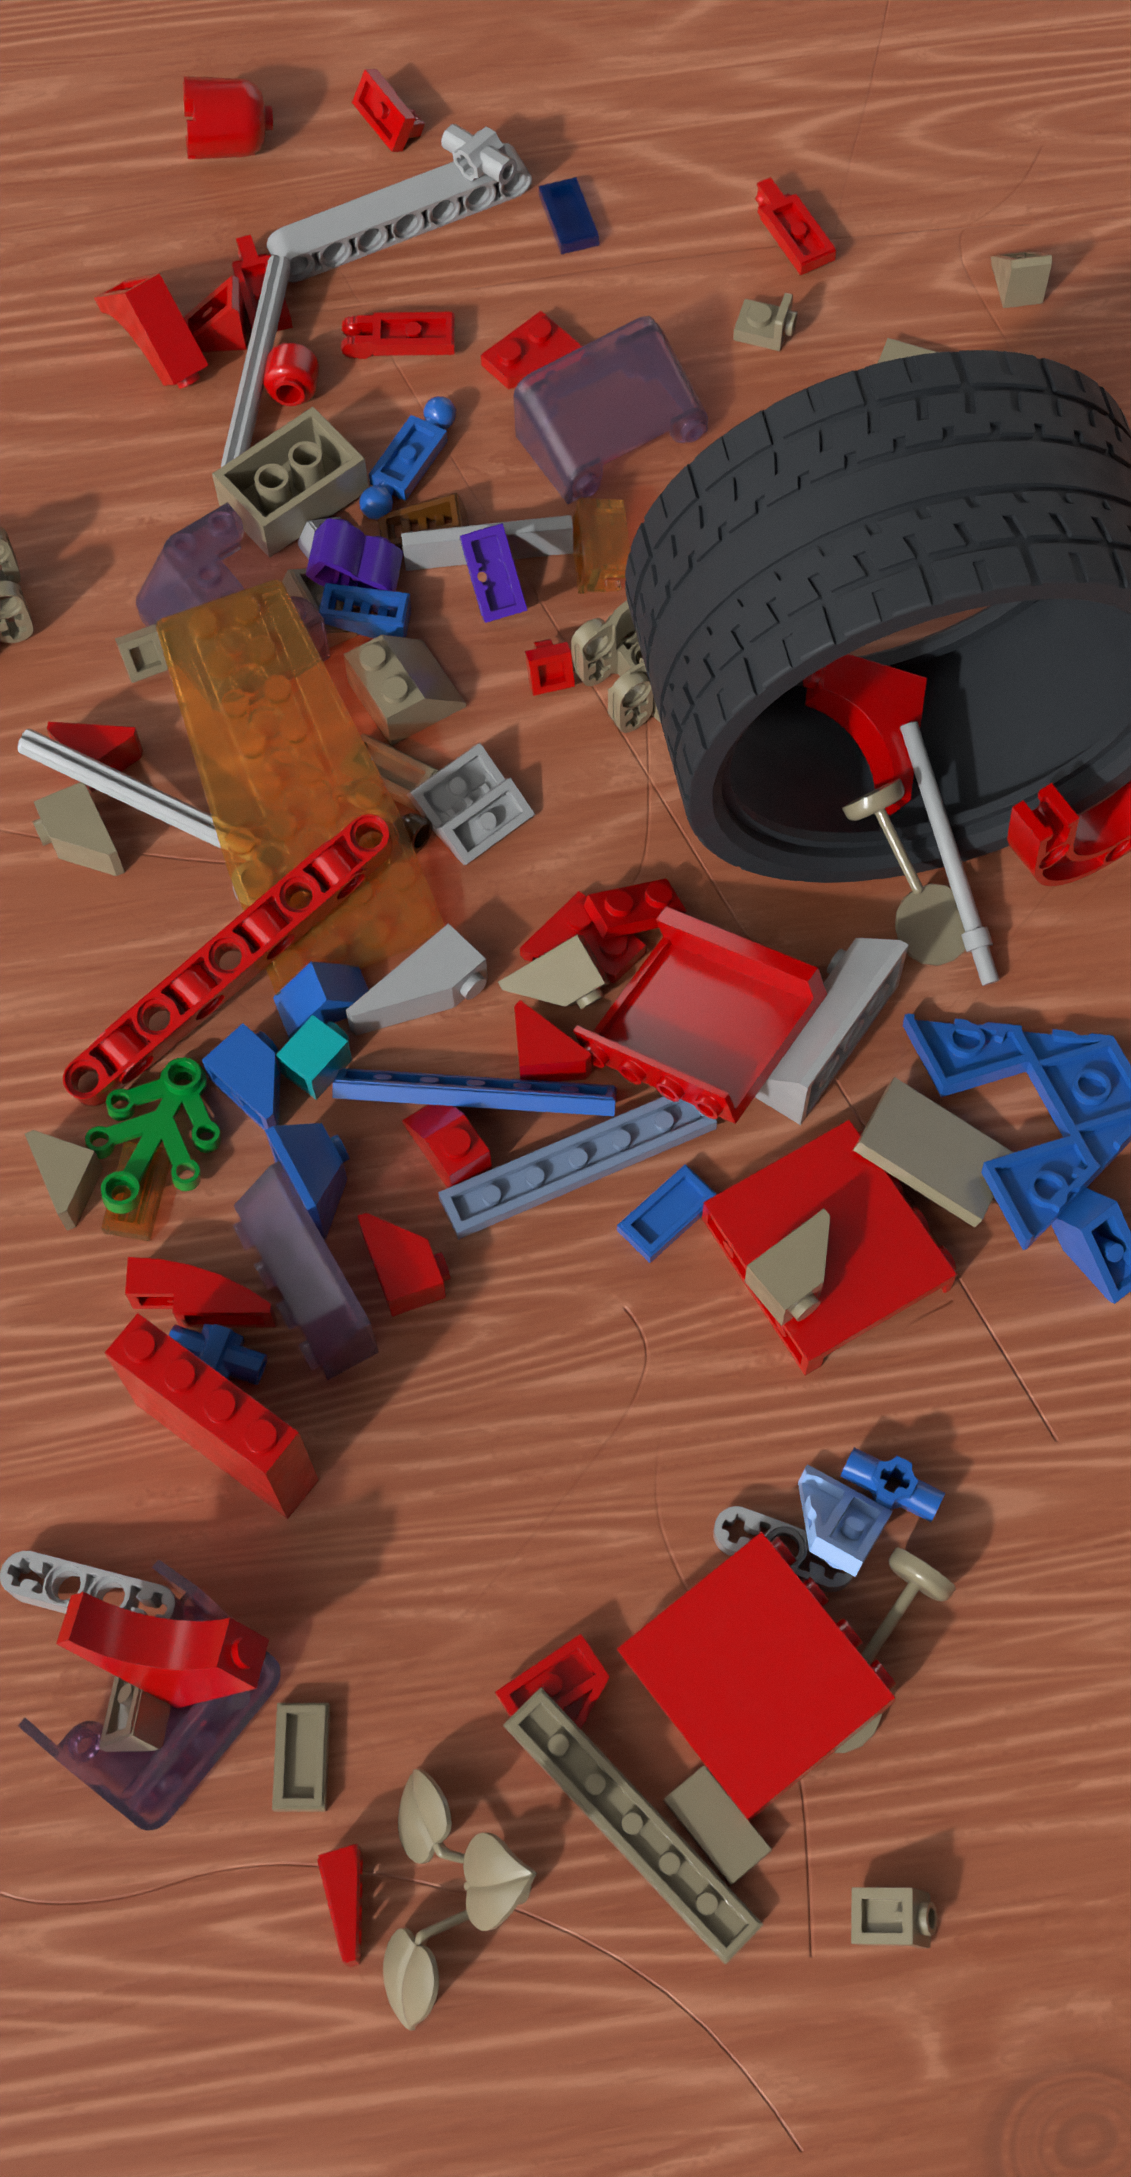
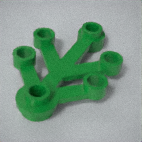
M185 1057L176 1058L170 1061L162 1070L160 1079L128 1090L115 1089L111 1091L106 1098L108 1114L112 1119L124 1122L109 1127H93L86 1133V1148L95 1151L98 1159L110 1156L115 1149V1145L141 1137L124 1170L109 1174L101 1184L103 1203L111 1212L125 1214L138 1206L141 1200L139 1183L162 1142L172 1164L171 1175L174 1186L181 1191H191L200 1184V1167L197 1162L190 1158L174 1120L181 1105L183 1104L193 1124L192 1141L198 1151L203 1153L215 1151L220 1146L221 1136L218 1125L210 1120L200 1097L207 1086L206 1073L201 1065L194 1060ZM180 1080H189L191 1082L187 1085H176ZM162 1099L156 1111L130 1119L135 1113V1106ZM118 1101H126L129 1103L125 1108L117 1109L113 1107V1105ZM206 1132L214 1135L208 1141L198 1138L202 1133ZM99 1138L108 1140L105 1145L100 1147L92 1145L93 1141ZM185 1170L194 1173L189 1179L178 1177L179 1173ZM119 1193L130 1195L125 1200H114V1197Z

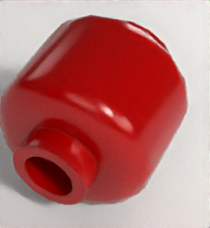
M283 343L275 346L267 357L263 379L266 392L272 399L285 406H296L308 402L314 396L319 374L318 359L310 349L300 344Z

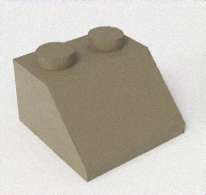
M380 635L343 654L349 685L390 746L466 707V702L423 640Z

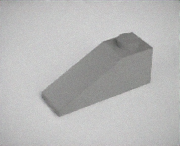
M448 923L346 1009L350 1030L355 1035H360L455 1008L465 998L470 1000L476 997L485 987L486 980L488 979L486 958Z

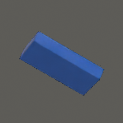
M685 1164L617 1225V1231L651 1263L702 1217L703 1202L717 1194Z

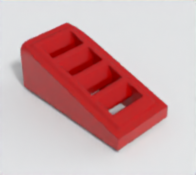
M353 1844L320 1854L317 1859L341 1959L349 1968L360 1965L362 1953L363 1855L359 1844Z

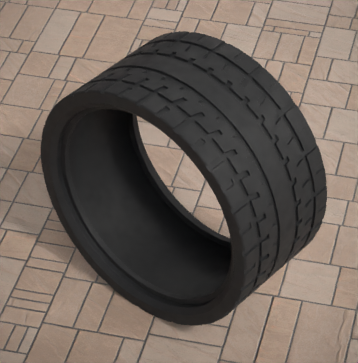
M960 350L959 352L945 351L898 358L829 378L785 397L763 411L757 412L711 443L671 480L644 517V523L640 524L633 539L631 552L628 554L626 564L625 590L628 606L689 825L699 841L725 862L762 876L815 883L858 882L905 876L875 813L857 821H851L846 817L842 809L843 806L875 790L873 776L865 755L853 737L835 720L805 705L807 688L803 686V679L836 659L900 630L966 610L986 607L948 628L921 639L883 651L857 656L927 678L920 731L961 860L964 862L1008 847L1007 836L1012 807L1024 800L1028 807L1034 810L1040 804L1038 799L1039 790L1050 783L1055 786L1075 813L1079 814L1131 780V430L1124 413L1114 398L1103 387H1099L1096 381L1078 370L1071 369L1067 365L1050 359H1039L1029 354L994 350ZM914 773L910 801L888 816L916 873L942 868L944 864Z

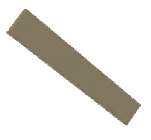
M542 1688L503 1724V1727L724 1964H727L763 1926V1923Z

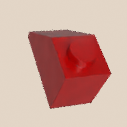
M428 1104L402 1120L404 1127L447 1188L492 1170L490 1150L466 1116L456 1107Z
M369 1213L357 1216L361 1233L392 1317L446 1298L444 1281L451 1279L449 1269L442 1252L433 1254L428 1239Z

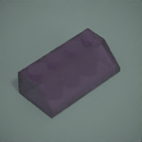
M279 1161L270 1165L233 1205L239 1222L233 1224L232 1227L245 1251L254 1247L261 1261L254 1264V1267L265 1288L268 1290L275 1286L283 1301L276 1304V1307L289 1330L297 1326L305 1341L298 1346L311 1370L320 1367L326 1379L329 1380L379 1353L367 1315Z

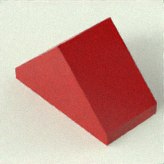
M232 275L183 317L201 352L246 350L247 318L239 278Z
M48 721L47 731L51 739L120 772L142 758L143 749L136 727ZM86 785V787H87L91 792H93V791L96 790V789H94V788H92V787Z
M519 1000L514 1006L520 1079L553 1082L587 1079L592 1073V1054L523 1001Z

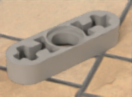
M733 1506L723 1510L715 1521L714 1541L718 1548L727 1555L732 1556L751 1540L747 1537H740L737 1543H732L728 1540L729 1532L723 1529V1526H733L735 1520H741L745 1522L744 1531L748 1534L756 1536L759 1534L760 1527L768 1529L765 1536L770 1542L779 1536L790 1537L796 1542L799 1553L795 1558L797 1561L790 1567L802 1582L811 1577L821 1590L837 1592L844 1589L852 1580L853 1576L847 1572L845 1574L836 1573L833 1579H828L824 1576L825 1568L811 1561L808 1572L799 1569L805 1560L808 1549L806 1530L740 1506ZM813 1554L812 1556L815 1559L825 1561L824 1559L818 1557L815 1554Z

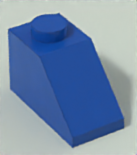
M242 1023L205 1056L202 1062L208 1078L265 1131L272 1126L279 1125L281 1071L276 1057L278 1048L264 1032L258 1031L255 1034Z
M1086 1188L1051 1226L1063 1251L1106 1299L1115 1304L1131 1292V1231L1117 1201Z

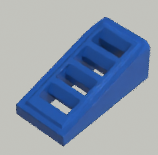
M325 583L318 612V622L373 639L380 635L406 638L411 617L410 593ZM337 600L344 602L342 611L335 610ZM354 605L361 607L360 613L353 612ZM371 611L377 612L378 615H371Z

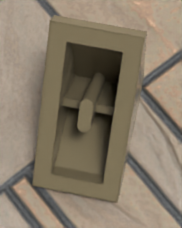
M1025 251L991 256V265L1003 308L1043 303L1052 266V255Z
M35 1130L25 1133L59 1218L67 1231L75 1228L103 1170L95 1151Z

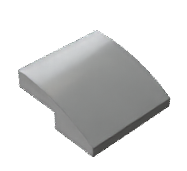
M481 743L471 747L406 794L422 817L431 821L432 830L463 865H467L535 815L512 779H505Z

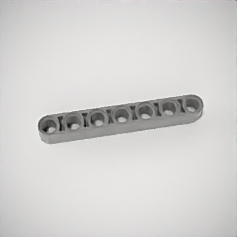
M503 143L505 154L517 163L516 173L507 184L502 185L485 173L472 182L463 177L459 168L454 162L281 227L268 238L267 249L271 256H285L290 260L291 270L288 282H299L517 198L528 190L532 177L515 148L511 144Z

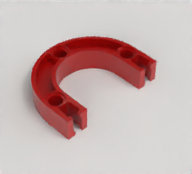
M1131 780L1105 801L1079 816L1052 783L1039 790L1038 799L1040 804L1034 810H1031L1024 800L1012 807L1007 836L1008 844L1041 885L1059 886L1077 881L1101 870L1131 851Z

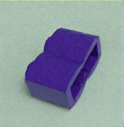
M327 518L314 532L306 575L324 587L325 583L396 592L403 552L384 537L366 536L347 520Z

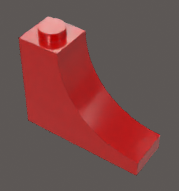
M160 273L126 279L94 297L101 312L113 317L133 338L150 362L163 386L177 384L178 388L182 389L201 378L198 371L207 367L208 363Z
M847 654L803 679V686L807 688L805 705L826 714L853 737L869 764L875 789L901 779L905 788L904 796L899 801L885 808L887 814L892 815L911 799L914 770L900 727L917 721L920 728L927 678Z
M86 1592L71 1595L56 1644L175 1708H181L257 1689L269 1639L231 1617L211 1621L166 1619L130 1611L100 1600Z

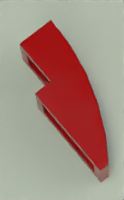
M128 1257L125 1295L133 1309H172L178 1325L182 1327L203 1328L204 1324H217L226 1328H276L277 1318L270 1302L250 1289L220 1274L174 1261Z

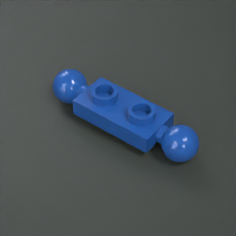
M443 396L431 398L423 410L425 420L410 415L368 474L369 483L372 486L363 491L359 501L360 509L366 517L373 520L383 517L392 510V495L406 501L448 442L445 429L449 428L456 419V408L450 399Z

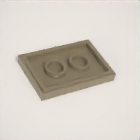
M895 1077L887 1086L853 1151L973 1227H976L983 1220L994 1197L981 1173L984 1162L1014 1153Z

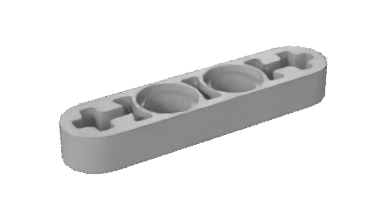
M33 1551L14 1553L5 1561L1 1568L0 1581L4 1589L15 1599L27 1604L66 1614L70 1598L66 1600L59 1599L58 1590L64 1580L72 1576L80 1577L81 1584L77 1593L86 1592L103 1600L105 1594L111 1589L123 1588L125 1592L124 1601L119 1607L148 1615L144 1610L138 1608L139 1601L151 1608H160L163 1604L167 1607L165 1614H156L155 1617L183 1620V1604L169 1588L160 1584ZM32 1570L45 1580L42 1586L39 1582L30 1579H24L20 1583L18 1577L21 1573L29 1574Z

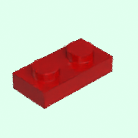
M667 878L588 894L584 904V908L603 940L659 928L656 919L666 906L684 914L687 912Z

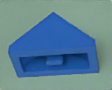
M311 961L273 999L290 1040L312 1015L324 1024H327L328 1021L336 1023L346 1019V1009L368 992L369 989L359 966Z

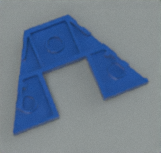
M905 1014L903 1027L941 1097L1026 1072L1063 1138L986 1161L981 1171L1022 1250L1028 1249L1131 1142V1065L1112 1035L1094 1033L1079 1035L1073 1031L1053 1029L1052 1034L1022 1031V1026L993 1022L976 1025L968 1020L956 1018L954 1024L915 1020L914 1014Z

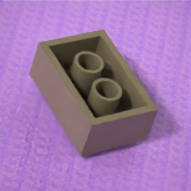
M311 407L212 473L219 505L269 558L301 536L307 521L329 518L360 497L363 491L369 487L365 458L314 407Z

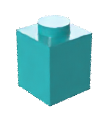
M312 1015L276 1054L281 1074L317 1100L334 1081L339 1069L346 1068L352 1061L348 1035L337 1024L331 1021L324 1024Z

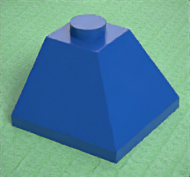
M322 1123L272 1126L266 1129L265 1133L276 1166L316 1242L319 1243L327 1238L346 1185L347 1175L343 1163L350 1160L349 1155L338 1134L329 1137Z

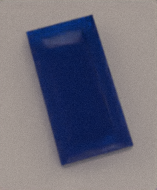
M577 177L539 186V197L561 255L599 246V234Z

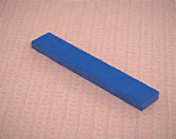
M341 1068L333 1081L332 1098L615 1116L617 1087L615 1085Z

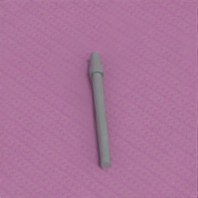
M918 722L907 723L901 726L900 729L965 933L961 935L966 952H972L982 986L1000 981L989 946L993 945L987 926H982Z

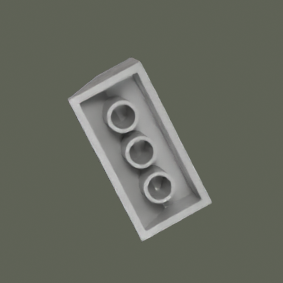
M856 938L847 951L843 949L837 951L827 968V973L830 975L823 983L827 996L755 1098L799 1125L802 1124L899 986L909 946L907 943L891 939Z

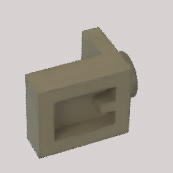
M785 293L780 307L744 299L734 328L733 340L780 351L785 335H793L797 322L798 311L792 310L793 294Z
M852 1887L851 1944L930 1948L931 1936L935 1934L937 1929V1912L934 1903L930 1900L929 1892L915 1888Z

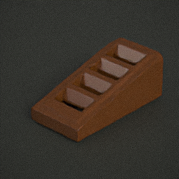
M457 493L394 510L378 519L380 536L388 539L402 552V537L396 538L394 526L401 525L402 533L413 532L412 524L418 523L419 531L469 526L466 508ZM452 519V523H446V520ZM435 521L436 527L430 529L429 522Z

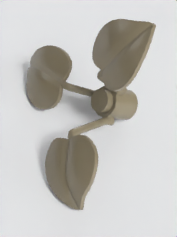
M423 1769L413 1770L401 1798L398 1813V1832L402 1847L408 1857L418 1864L428 1863L434 1853L442 1859L463 1864L466 1878L464 1889L467 1891L466 1910L420 1930L416 1938L408 1928H400L392 1935L387 1945L383 1961V1978L386 1994L394 2013L410 2031L416 2030V2026L430 2014L439 1990L438 1967L432 1951L425 1946L427 1941L431 1937L468 1920L481 1931L496 1929L512 1914L518 1905L527 1901L531 1891V1884L537 1875L536 1871L517 1858L501 1838L490 1832H482L474 1836L465 1854L448 1849L443 1841L448 1837L452 1826L449 1805L439 1785Z

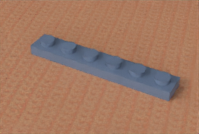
M663 1096L438 1192L439 1200L459 1240L713 1131L717 1128V1121L703 1115L694 1105L680 1099L678 1102H674Z

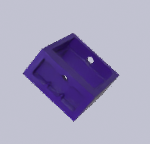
M503 523L460 535V543L483 622L487 623L527 611ZM479 572H484L487 575L485 582L479 581Z

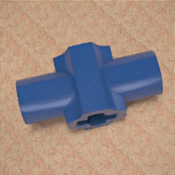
M176 1324L172 1327L169 1333L171 1338L229 1381L233 1377L254 1385L259 1384L267 1364L268 1355L243 1347L245 1343L243 1336L217 1324H204L201 1333Z
M855 1447L840 1476L870 1491L873 1501L890 1510L903 1508L929 1522H932L945 1495V1492L917 1479L912 1471V1463L898 1456L890 1461H881ZM891 1477L901 1481L900 1486L894 1493L884 1488Z

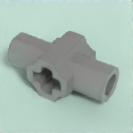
M452 124L443 133L441 139L442 147L453 154L454 164L466 179L473 182L484 173L502 185L507 184L513 179L517 170V163L505 154L504 144L492 129L484 127L473 135L457 124Z

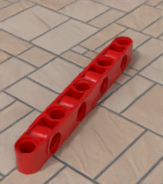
M361 815L336 836L313 851L105 1029L93 1044L71 1061L63 1074V1085L66 1091L83 1105L98 1106L106 1102V1098L111 1091L121 1089L146 1071L353 893L372 872L389 858L392 853L393 843L386 822L377 815ZM367 832H377L383 836L380 844L370 849L360 846L359 840ZM299 891H307L313 895L310 904L305 908L295 909L289 906L291 897ZM238 951L242 954L241 962L237 967L230 970L220 968V959L225 953ZM159 1011L170 1012V1022L166 1028L161 1031L150 1030L149 1022L155 1013ZM87 1072H97L99 1081L94 1090L87 1093L80 1092L78 1087L80 1078Z

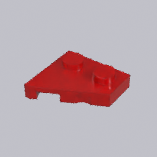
M580 891L519 948L520 956L524 960L532 962L534 958H539L572 937L583 935L609 981L612 983H616L646 953V945L633 934L603 940L584 908L587 897Z

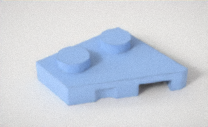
M807 1464L798 1481L809 1552L824 1559L830 1566L856 1577L893 1511Z

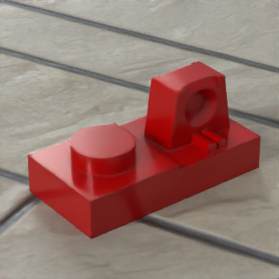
M364 69L352 104L391 152H403L408 138L421 136L425 122L420 119L414 109L407 108L397 96L396 91L377 69Z

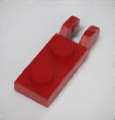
M378 312L373 313V315H357L356 317L352 315L342 320V331L347 338L341 341V351L349 359H367L372 354L373 356L455 355V313Z

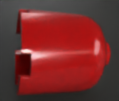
M183 76L184 117H192V120H187V159L248 157L260 151L265 141L266 131H273L272 105H264L262 92L256 84L241 78Z

